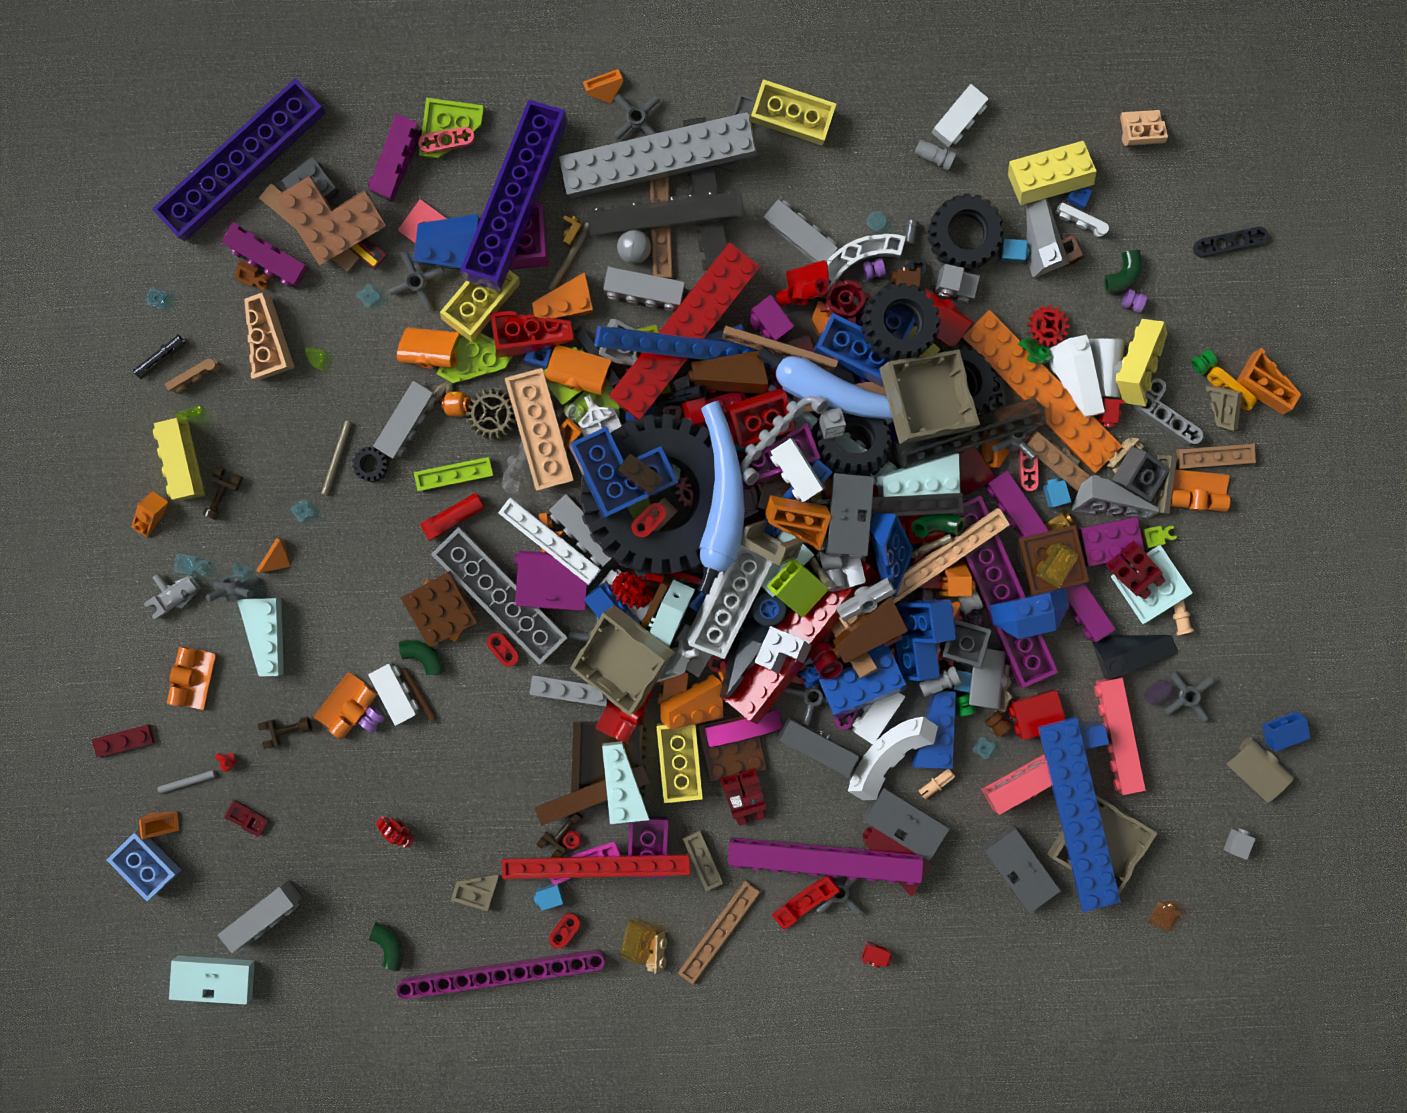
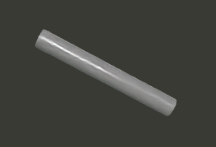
M214 770L165 784L158 787V792L162 794L216 777V773Z

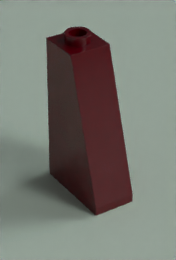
M872 826L870 828L867 827L862 835L864 837L862 841L870 850L916 854ZM924 858L922 881L933 865L931 861L929 862ZM898 881L910 896L914 895L921 884L909 885L903 881Z

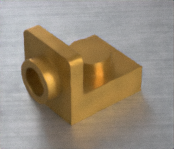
M565 215L563 220L571 228L568 227L565 230L563 242L571 248L582 230V225L580 224L581 221L572 215L567 217Z
M1063 510L1059 515L1044 523L1048 531L1075 525V518L1070 512L1067 513L1066 510Z

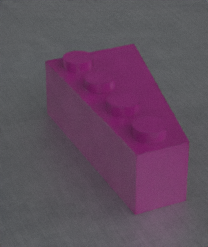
M397 113L395 114L382 153L376 163L374 175L370 177L368 182L371 193L391 202L394 201L422 134V129L417 122Z
M234 222L221 241L232 249L230 253L239 258L243 255L248 258L247 263L256 268L260 265L265 268L264 273L273 278L277 275L282 278L280 282L288 287L294 285L298 288L309 269L303 263L278 250L253 233L247 232Z
M807 422L794 432L792 431L783 439L773 443L762 451L761 456L757 460H753L749 464L748 468L756 470L759 473V478L750 486L742 480L745 489L782 477L781 473H783V470L780 466L776 467L773 463L771 451L790 438L795 440L810 465L816 458L820 460Z

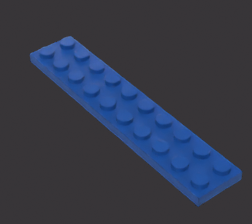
M1073 717L1039 726L1038 730L1081 910L1087 912L1119 903L1121 901L1078 719Z

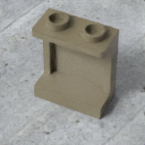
M765 520L743 528L741 545L780 566L798 558L803 540L795 538L783 543L764 532L767 524Z

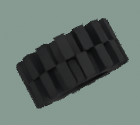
M365 447L364 449L361 448L358 453H355V458L352 460L354 462L352 468L360 479L369 482L379 481L388 472L389 459L375 447ZM368 457H374L378 462L377 469L372 472L364 468V461Z

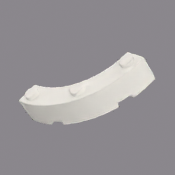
M896 234L865 236L840 248L827 260L829 271L828 289L842 273L860 261L874 257L898 259L901 255L906 236Z
M918 717L902 722L887 731L874 742L860 761L850 780L848 792L861 800H877L881 786L886 779L883 776L887 770L894 767L908 750L912 748L915 750L934 744L938 726L925 717Z

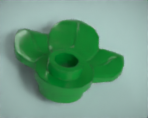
M1026 337L1018 343L1019 346L1029 352L1027 356V361L1045 364L1052 358L1050 350L1044 346L1037 345L1035 340H1031L1032 338Z

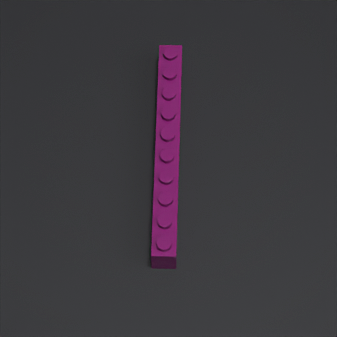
M1008 470L1003 471L995 479L985 484L988 495L991 498H995L998 502L997 508L1009 518L1007 520L1010 524L1009 526L1013 530L1016 529L1019 533L1018 538L1048 531ZM1085 583L1064 587L1069 608L1073 612L1072 618L1078 625L1081 624L1084 629L1082 632L1088 640L1098 642L1115 630Z
M731 837L728 865H732L733 868L737 869L751 867L753 870H762L765 868L773 872L786 870L792 874L807 872L812 876L828 874L833 878L847 876L849 879H859L861 877L867 878L869 881L882 879L889 883L903 881L909 885H916L922 881L923 855Z

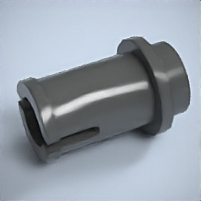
M907 220V223H905L906 238L904 244L915 245L917 230L920 228V225H918L919 221Z

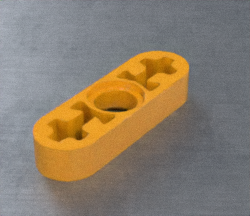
M1213 367L1207 375L1208 381L1215 386L1227 389L1232 388V390L1242 392L1241 408L1243 410L1249 411L1256 404V397L1223 369Z

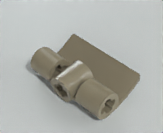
M1252 737L1247 738L1240 745V752L1226 763L1231 770L1268 803L1277 797L1294 779L1279 763L1280 761L1272 753L1263 749Z

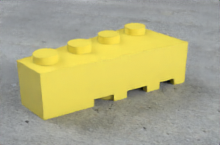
M1142 319L1140 325L1135 329V337L1129 344L1127 356L1123 358L1121 371L1116 375V383L1124 403L1146 406L1147 404L1145 394L1146 391L1151 390V374L1156 373L1158 367L1157 356H1161L1167 337V330L1163 321Z

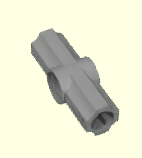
M888 577L871 587H860L856 590L854 597L836 607L837 612L844 622L861 612H872L876 609L878 602L896 593V590Z

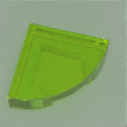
M306 347L305 352L309 362L315 368L322 370L326 351Z
M195 406L174 413L176 418L187 420L201 414L202 409L200 406Z

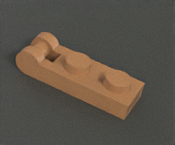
M206 359L165 383L168 391L179 393L187 388V384L191 382L196 383L203 379V375L209 371L217 372L220 369V364L215 360Z

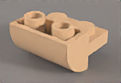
M1160 110L1121 113L1120 120L1123 130L1121 138L1125 146L1160 144L1167 141L1168 135L1165 121L1161 119Z

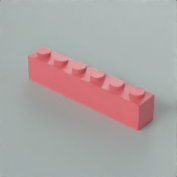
M1118 676L1112 679L1097 680L1094 691L1096 697H1099L1100 705H1098V711L1100 716H1103L1104 723L1102 724L1106 727L1109 741L1106 749L1112 761H1109L1111 771L1115 774V779L1113 780L1114 788L1122 795L1146 791L1123 678Z

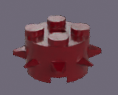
M837 279L828 289L827 293L823 295L826 297V303L820 308V312H826L828 318L834 313L856 324L864 314L865 301L871 297V293L863 292L858 281L844 280V282H841Z

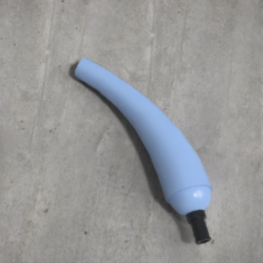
M765 347L758 353L757 358L769 364L771 369L776 371V377L780 385L783 386L782 389L801 400L808 396H823L829 402L828 410L841 408L842 413L893 419L888 399L885 395L867 391L842 380L805 357L789 356L783 358L780 355L776 356Z
M719 401L709 403L701 408L710 432L715 468L712 505L699 546L701 550L700 559L704 565L702 572L704 575L698 591L708 595L715 578H718L719 572L727 570L737 560L743 536L745 513L743 482L738 456L729 425Z

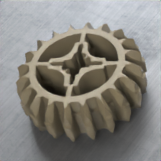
M490 388L489 394H487L486 389H482L483 396L476 392L475 395L478 399L470 398V401L474 404L473 406L467 404L466 407L472 409V411L465 412V415L472 418L466 421L467 423H474L470 426L471 430L478 428L475 432L477 436L483 432V439H486L488 434L490 440L494 439V434H496L498 439H501L500 432L507 436L508 432L505 429L513 430V427L509 425L510 422L517 423L515 419H512V416H515V414L512 412V405L510 406L511 400L510 398L506 400L508 397L506 392L500 396V389L496 391V394H494L493 388ZM498 399L503 403L491 407L486 400ZM481 404L484 409V413L480 417V419L477 420V409ZM486 406L492 411L496 410V420L491 417L487 418L489 410ZM506 408L507 417L502 424L499 415ZM492 421L498 428L489 430L481 425Z

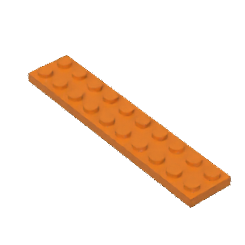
M988 310L962 336V339L971 348L977 350L978 355L982 354L985 357L984 360L986 363L989 362L991 364V369L1003 379L1093 473H1096L1121 448V444L1094 416L1084 417L1072 400L1073 397L1068 390L1063 387L1061 382L1043 364L1027 361L1029 352L1018 345L1020 340L991 310Z

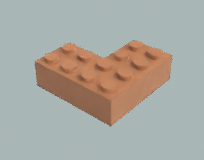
M311 175L276 196V199L319 265L387 225L366 190L332 209Z

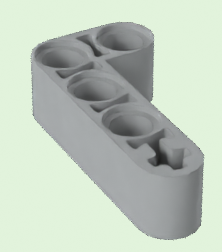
M1162 379L1151 380L1152 384L1158 385V392H1153L1151 387V390L1146 391L1145 394L1148 407L1145 409L1140 405H1133L1134 409L1186 445L1199 443L1203 438L1202 430L1160 402V398L1165 393L1166 384ZM1158 410H1161L1164 414L1162 420L1157 417ZM1174 420H1176L1179 423L1178 430H1175L1173 428ZM1192 432H1193V435H1192V436L1194 437V439L1191 440V439H1190V438H1191V435L1188 434V433H1192Z

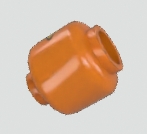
M451 391L441 400V407L448 416L463 417L465 412L471 410L466 407L467 404L471 405V401L465 392Z

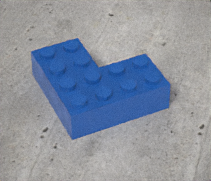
M889 308L884 314L886 329L896 338L907 339L916 321L915 318L904 308ZM832 313L827 320L813 353L838 360V366L881 387L884 386L880 368L889 362V358L886 357L883 360L879 357V352L875 351L873 353L870 350L872 346L870 343H865L864 338L866 335L862 334L860 326Z
M607 426L569 444L603 518L678 483L661 446L636 457L663 478L651 495L647 496L619 475L616 470L622 464L623 459Z
M906 600L896 602L895 606L908 630L901 634L903 639L895 642L897 664L903 679L922 681L940 677L936 643L956 639V627L953 621L951 600Z
M881 644L868 651L877 667V671L861 680L853 666L843 669L833 679H819L835 719L906 690V683L889 646L885 647L884 644Z

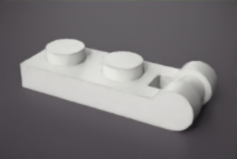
M1063 202L1057 207L1055 212L1064 221L1071 220L1081 229L1092 230L1096 237H1102L1109 230V226L1105 222Z

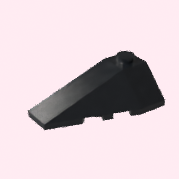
M751 620L742 623L731 646L720 692L722 699L732 695L744 679L745 675L743 672L755 664L754 657L759 653L770 627Z
M1109 635L1103 637L1098 642L1092 641L1103 676L1107 679L1129 673L1177 653L1171 635Z

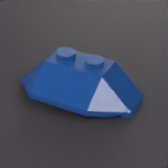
M1065 588L989 605L993 624L1017 639L1056 631L1069 608Z

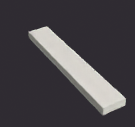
M509 498L498 512L588 585L591 584L601 571L600 568L512 498Z

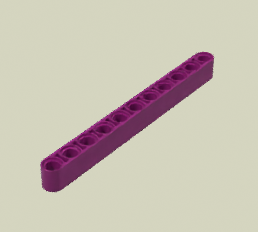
M599 949L410 976L400 981L396 988V993L402 999L593 972L603 968L605 954ZM598 956L602 961L599 964H595L591 958ZM574 959H579L582 961L583 964L579 967H576L573 965L572 961ZM561 962L564 967L556 969L553 964ZM542 965L544 971L537 972L534 966ZM521 967L525 970V974L519 975L515 969ZM497 971H504L506 973V977H499L497 975ZM484 973L487 976V980H480L478 974ZM459 976H465L468 982L461 983ZM440 979H446L449 985H441ZM421 982H428L430 988L424 989L421 986ZM403 984L409 985L410 988H411V991H409V992L404 991V990L402 989V985H403Z

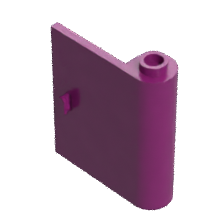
M519 550V554H515L514 565L518 566L515 606L585 611L584 598L586 597L587 583L548 552Z

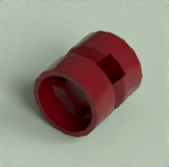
M820 643L810 651V658L819 676L824 680L837 677L843 670L841 661L837 659L832 649L833 647L829 643Z

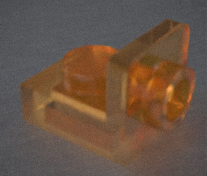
M1159 901L1149 922L1169 931L1175 916H1180L1181 913L1176 910V905L1168 901L1165 904Z

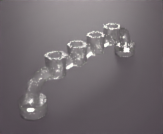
M574 403L560 407L555 412L558 425L563 414L572 421L578 420L582 415V409ZM523 442L519 446L521 453L517 457L514 455L510 456L507 460L509 467L503 474L502 488L508 494H514L519 489V482L511 477L514 471L522 468V462L527 457Z

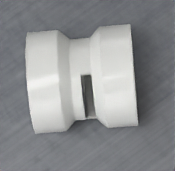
M976 590L972 592V596H960L957 598L958 602L961 603L960 608L964 615L971 613L973 609L983 608Z

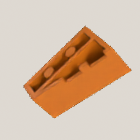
M585 272L532 302L535 317L564 320L594 313Z
M1260 348L1251 354L1236 381L1252 393L1256 399L1283 415L1293 410L1301 393L1286 375L1283 376L1274 361L1271 362L1264 354L1263 348Z
M770 495L765 515L771 525L798 537L804 543L807 542L814 546L815 549L821 550L831 518L827 506Z
M963 558L942 571V588H939V595L972 596V592H975V581L972 580V576Z
M711 674L705 681L699 684L695 683L689 690L683 693L679 692L660 703L661 721L669 730L723 718V699L720 697L722 682Z

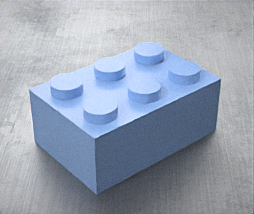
M140 830L130 836L107 859L146 901L155 897L182 871L151 838L141 839Z

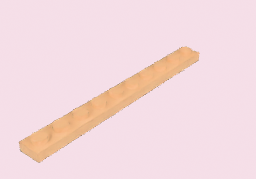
M999 508L995 509L960 535L954 537L952 542L941 546L907 569L897 596L893 597L890 595L894 604L1009 526L1010 524ZM864 612L855 615L845 622L840 616L838 618L846 629Z

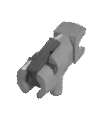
M158 573L152 578L162 592L146 601L144 606L155 605L157 611L152 615V618L159 619L174 607L184 608L199 592L201 587L192 575L176 580L175 584L170 586L165 583Z

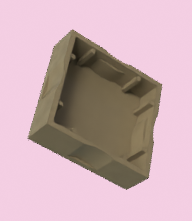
M959 349L935 353L923 358L913 357L889 361L880 368L899 444L967 432L980 425L974 401L967 386V376Z
M613 605L602 613L591 632L588 643L581 649L570 669L588 684L600 690L612 703L631 716L641 708L675 652Z
M1096 795L1120 895L1131 877L1135 865L1144 856L1157 832ZM1061 830L1047 855L1072 870L1063 831Z

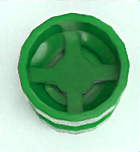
M1206 349L1201 353V356L1193 358L1191 364L1199 375H1203L1210 367L1213 368L1218 365V359L1211 350Z
M970 693L955 697L958 717L976 713L975 706L969 705Z

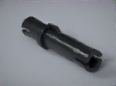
M177 334L167 344H162L157 352L134 368V374L139 379H142L168 357L172 358L174 356L173 353L186 345V342Z
M703 384L694 387L685 386L681 390L661 394L655 401V405L661 407L681 401L689 402L694 398L706 396L707 390Z

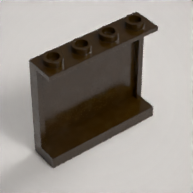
M598 721L573 722L571 792L606 779L602 745L603 743L620 741L597 730L596 725ZM643 723L636 726L628 744L623 743L631 768L642 765V758H646V747H642L643 739H646L647 728H643ZM644 785L639 787L642 797H645Z

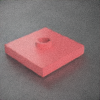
M420 199L398 231L415 243L418 223L447 218Z

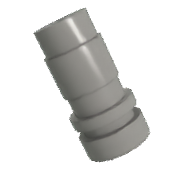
M921 139L914 154L921 156V158L936 163L938 167L943 166L942 169L947 171L951 167L956 155L953 151L948 152L946 148L943 150Z
M954 666L948 668V671L943 670L938 678L927 679L919 683L925 697L940 692L947 687L950 689L952 685L957 686L961 684Z

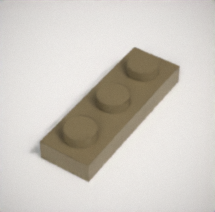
M1157 455V460L1170 468L1151 500V504L1159 508L1158 513L1169 514L1177 457Z
M699 830L683 837L685 846L705 891L723 884L701 831Z

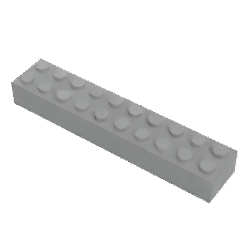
M748 112L559 156L566 194L570 198H576L757 156L758 153L751 118Z

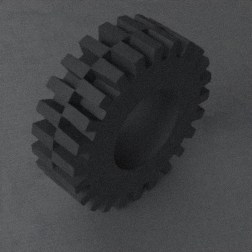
M664 414L661 417L647 415L639 420H630L611 432L623 461L629 454L638 457L661 446L668 462L680 468L688 477L693 490V505L686 520L676 529L665 532L653 530L646 537H637L631 530L632 522L635 519L629 512L628 507L603 518L582 475L579 502L582 505L583 522L585 525L587 524L591 532L590 537L594 543L597 542L603 549L602 552L606 556L618 561V564L625 568H631L640 573L668 574L680 572L701 564V550L699 546L707 525L715 482L714 453L709 430L704 426L698 428L692 425L693 421L683 418L678 420L674 419L673 415ZM639 524L638 530L644 531L645 527Z

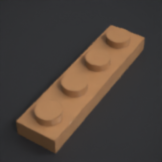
M1037 431L1026 442L1037 454L1038 459L1077 492L1081 483L1090 477Z
M1255 444L1176 450L1178 469L1256 463Z

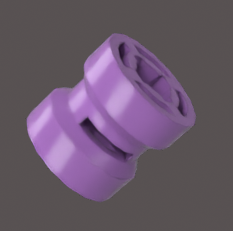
M882 258L875 259L873 262H862L866 281L872 280L877 276L879 278L886 276Z
M1129 288L1123 297L1121 306L1124 308L1131 307L1134 312L1140 313L1145 306L1147 295L1142 293L1136 294L1135 290Z
M370 706L366 711L365 717H362L358 723L369 732L374 733L377 730V725L385 719V716Z

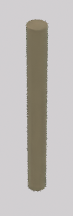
M587 222L584 224L548 287L550 291L555 290L592 228L591 224Z
M344 422L321 494L329 495L351 429V422Z

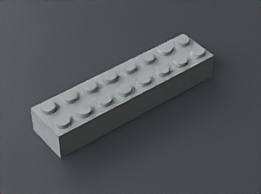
M458 527L431 554L447 571H451L454 578L539 665L569 637L541 608L515 606L517 583L462 527Z

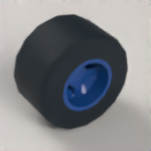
M765 591L755 597L751 605V612L753 618L759 624L774 626L784 619L787 607L776 595L772 597Z

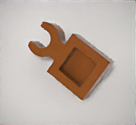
M243 261L237 264L236 280L251 287L256 284L261 290L267 289L269 286L267 281L270 279L268 275L259 274L258 268Z

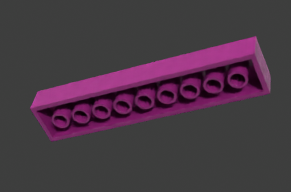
M976 496L943 511V513H950L965 518L963 531L989 514L981 496ZM997 533L962 558L972 576V580L975 581V588L1002 650L1006 654V659L1019 687L1024 688L1054 675L1058 671L1042 634L1017 639L995 626L992 622L989 605L1025 597Z

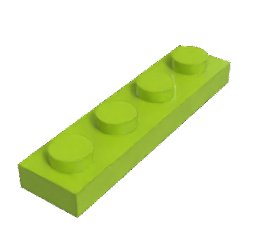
M490 457L414 472L417 491L494 476Z

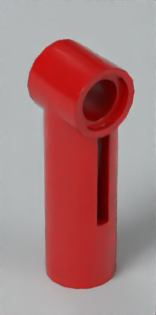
M477 492L441 513L426 519L419 525L427 539L431 541L486 508Z

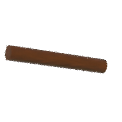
M405 669L401 672L402 676L429 722L436 718L409 670Z

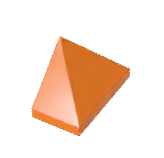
M619 69L586 80L583 82V85L588 95L611 104L623 83V78Z
M569 418L559 428L565 451L569 448V444L574 442L582 432Z
M985 429L983 431L982 457L989 467L999 468L1010 452L1007 448L998 452H994L992 449L993 445L1005 440L1001 429Z
M276 538L257 568V572L264 573L290 567L285 541L282 538Z
M177 812L148 813L139 819L141 839L179 831Z

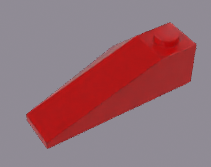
M514 311L490 313L497 358L516 356L573 341L571 321L548 317L546 319L539 318L531 314H517Z

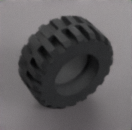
M965 193L963 196H953L952 199L946 200L938 208L928 227V242L932 245V253L937 254V259L940 262L944 261L948 265L961 267L969 271L983 266L998 252L1004 239L1002 235L1005 233V227L1001 224L1003 222L1002 216L997 214L998 208L996 206L993 208L990 205V200L986 199L984 201L980 195L976 194L973 197L970 193ZM958 216H970L981 225L983 239L976 248L971 250L959 248L950 239L949 225Z
M900 283L898 286L891 284L887 288H882L873 296L864 309V314L861 318L863 323L861 332L866 335L864 341L866 344L870 343L872 346L870 350L873 353L875 351L879 352V357L883 360L886 357L889 358V361L913 357L918 358L935 342V338L938 336V326L941 324L940 318H937L939 309L938 307L934 308L933 303L935 301L933 298L928 299L926 296L927 292L923 289L921 292L918 291V286L912 284L910 287H907V283ZM889 308H904L913 315L917 324V332L911 339H899L888 332L884 324V314Z
M953 345L942 349L938 353L960 350L969 392L973 398L978 415L990 405V401L993 400L995 395L993 391L996 389V382H993V379L996 377L995 373L990 370L991 364L989 362L986 363L985 357L982 354L978 355L977 350L973 348L968 350L967 346L961 345L958 347Z
M843 413L846 423L844 433H858L864 436L871 445L869 450L856 454L843 450L837 444L835 438L824 440L821 426L819 425L815 442L820 461L832 470V476L836 473L871 477V474L876 475L879 473L880 468H883L886 464L892 437L890 436V427L886 426L887 421L885 419L860 417Z

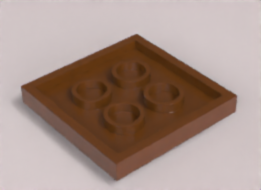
M1076 525L1018 539L1031 595L1089 582Z
M451 571L400 597L424 640L430 647L479 621Z
M743 715L698 725L710 782L734 774L740 776V772L756 768L757 772L766 770L759 736L712 747L708 745L705 732L706 727L745 719L746 717Z

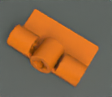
M406 328L398 346L397 360L400 363L417 364L426 369H432L434 366L454 368L457 363V354L454 346L460 333Z
M556 345L546 370L545 380L563 384L574 391H581L582 389L602 395L606 385V374L612 361L611 359Z
M1175 469L1171 506L1189 508V510L1193 511L1214 510L1227 512L1230 507V496L1226 495L1230 475Z
M179 646L175 666L172 667L169 677L171 685L167 704L189 706L204 710L216 654Z
M348 672L314 715V718L330 728L329 732L332 735L343 740L351 728L366 714L365 710L378 693L361 679Z

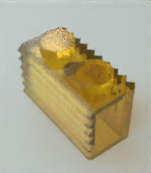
M1062 543L1052 544L1046 553L1048 557L1045 562L1042 560L1036 568V571H1038L1036 576L1055 588L1061 586L1079 557V554Z
M629 919L619 955L634 964H646L650 956L649 951L654 939L655 926L641 919Z

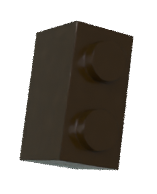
M629 454L616 470L619 475L647 496L652 494L663 479L632 454Z

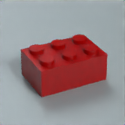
M779 388L725 406L733 439L737 446L742 448L760 442L759 434L763 430L770 432L775 427L773 425L774 418L779 415L784 418L789 413L786 409L789 404L788 398L782 389ZM793 420L789 423L788 429L780 432L778 435L796 430Z

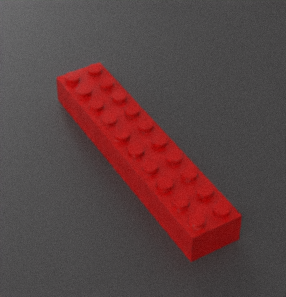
M729 242L658 333L705 339L758 272L760 266ZM642 352L609 394V399L636 420L641 419L689 358Z
M861 560L865 576L864 584L840 591H827L803 618L790 609L776 629L800 638L812 645L805 662L802 663L787 656L779 674L755 663L747 671L743 672L745 675L744 679L732 695L724 698V700L749 721L758 725L810 658V651L824 640L838 622V616L840 615L836 607L854 597L856 590L864 587L876 571Z

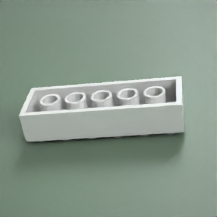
M740 545L736 562H733L727 570L719 572L718 578H715L710 594L706 595L686 636L689 646L725 659L773 562Z

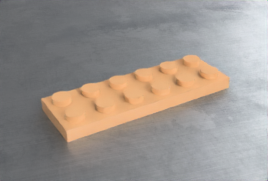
M539 368L506 377V386L536 491L573 481L543 369Z

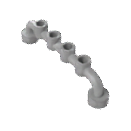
M808 396L798 403L795 401L790 402L786 408L789 413L784 418L781 415L775 417L773 420L775 427L770 432L763 430L759 434L761 441L756 446L750 444L746 447L745 453L747 456L741 463V472L743 474L742 480L747 485H753L759 478V473L756 470L748 468L749 464L753 460H757L761 456L762 451L775 442V437L780 432L788 429L789 423L803 413L805 406L812 404V409L818 414L823 413L829 406V402L823 396Z

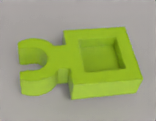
M1161 526L1141 530L1145 549L1166 544L1165 540L1171 541L1176 539L1177 536H1170L1168 533L1169 530L1174 529V526L1165 527L1163 530Z

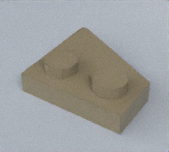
M1211 384L1207 385L1206 391H1210L1213 401L1210 405L1215 414L1216 425L1233 431L1237 430L1242 392Z
M499 875L457 881L451 901L488 912Z

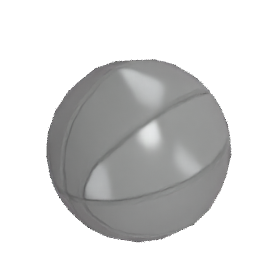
M639 230L626 231L618 240V254L622 260L629 264L642 263L651 251V243L648 236Z

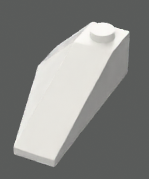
M1087 335L1069 338L1049 348L1052 356L1049 361L1051 370L1059 377L1062 382L1061 384L1073 397L1072 400L1084 417L1103 414V402Z

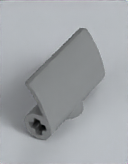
M1088 339L1093 354L1101 396L1105 398H1120L1116 375L1122 368L1125 340Z
M827 530L820 550V559L825 574L832 581V586L828 587V591H840L864 584L865 576L861 558L826 555Z
M987 649L982 668L977 669L973 667L969 705L1000 710L1002 689L1007 685V676L1004 674L1005 652Z

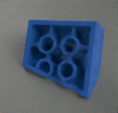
M478 214L418 223L413 263L460 270L477 229Z
M874 513L870 521L869 532L880 579L889 578L896 590V593L892 594V596L896 597L913 548L896 514Z

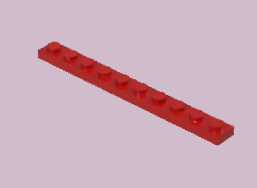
M690 854L502 859L503 879L691 875Z

